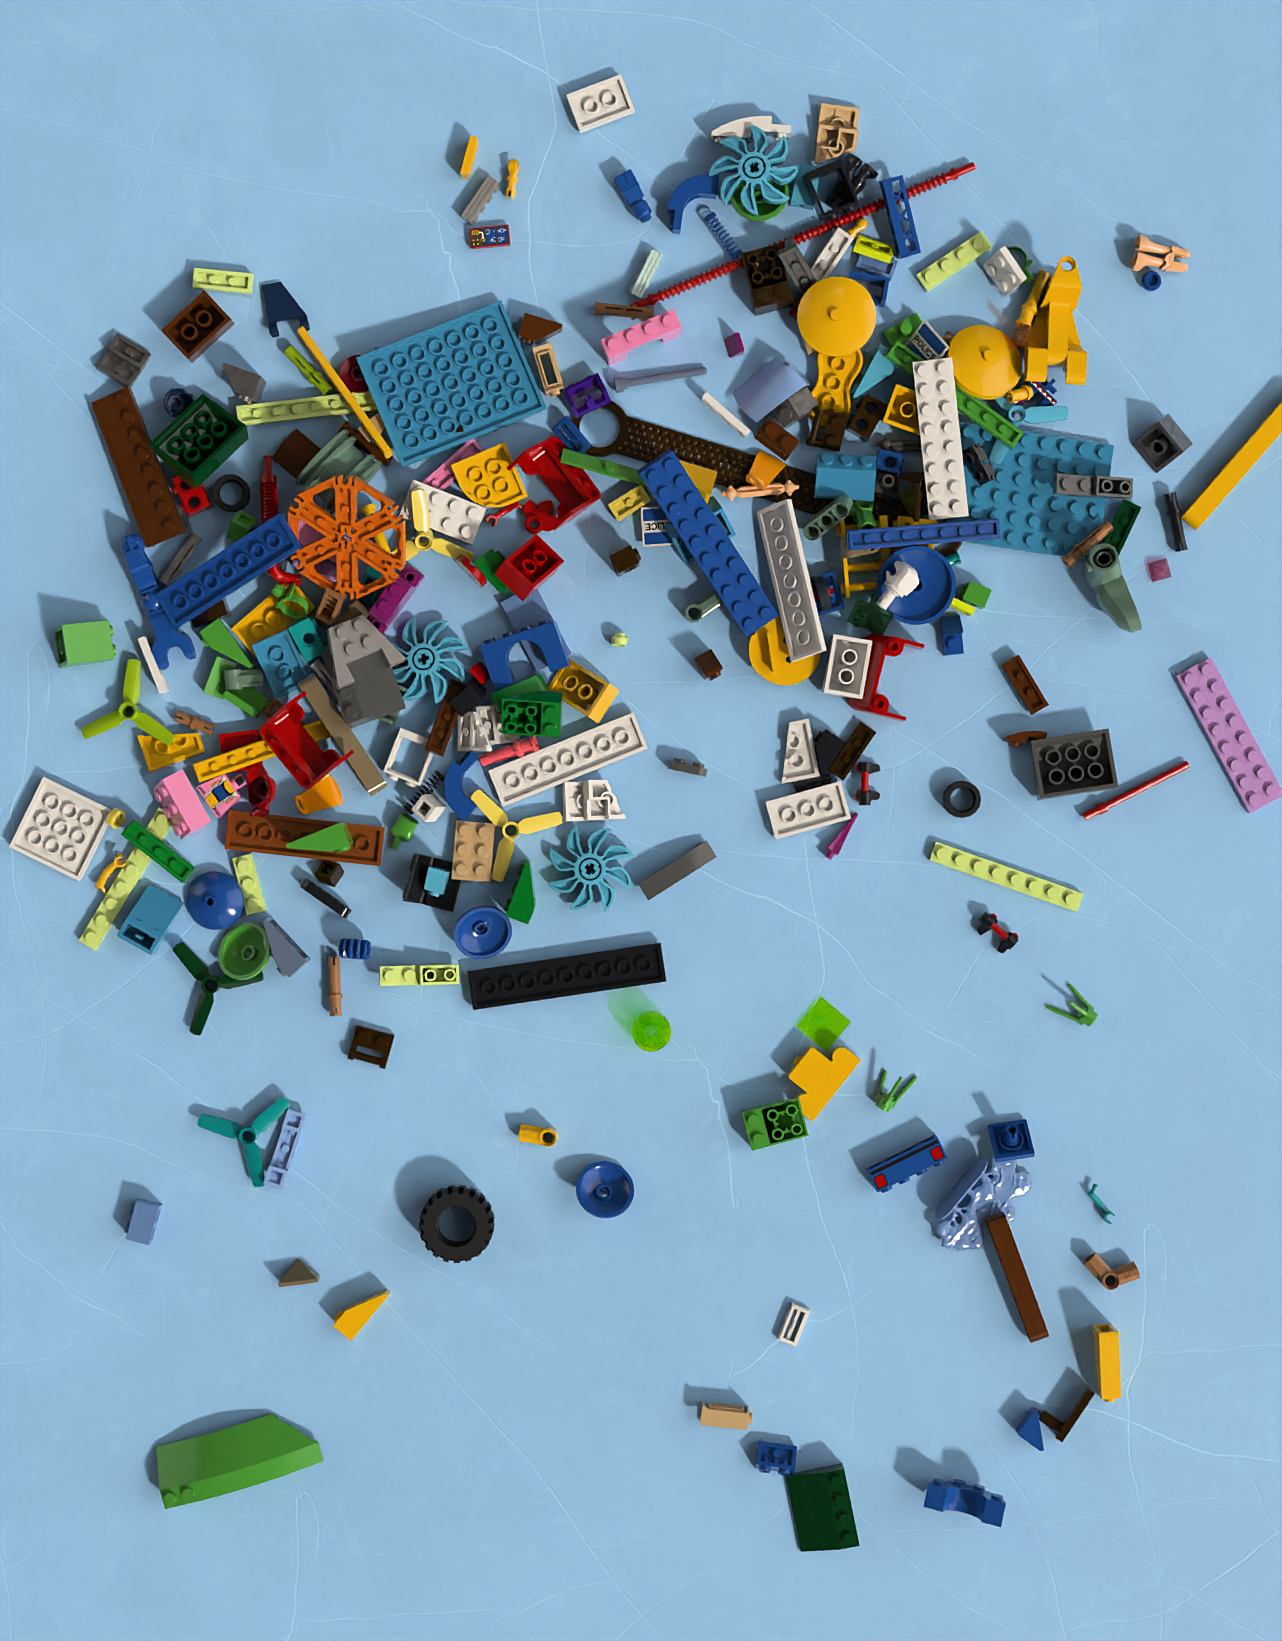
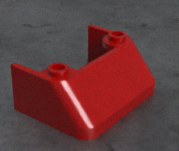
M552 436L525 450L507 469L510 471L520 465L525 474L531 476L538 474L560 503L556 508L557 517L560 521L552 527L555 531L600 499L601 494L584 469L560 462L563 448H568L558 437Z
M868 634L864 639L871 640L872 646L863 699L848 698V704L857 711L901 722L906 721L905 716L889 713L887 697L876 693L885 655L891 657L898 656L902 653L904 646L921 650L925 644L898 637Z
M303 691L260 727L259 732L262 739L300 786L310 789L348 759L354 751H349L343 757L333 749L323 752L300 723L304 718V711L298 702L307 694Z

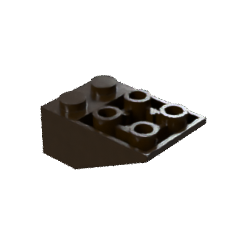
M779 244L741 253L755 316L793 306V295L786 269L778 256Z

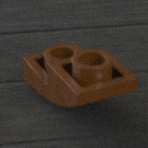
M1019 732L1004 737L1003 741L1008 742V746L1020 747V744H1026V738H1029V742L1047 738V732Z

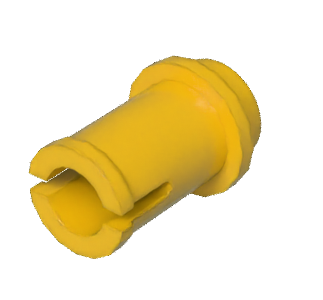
M1023 385L1019 389L1008 391L1006 394L1007 400L1010 404L1023 399L1026 401L1030 400L1033 397V390L1031 386Z

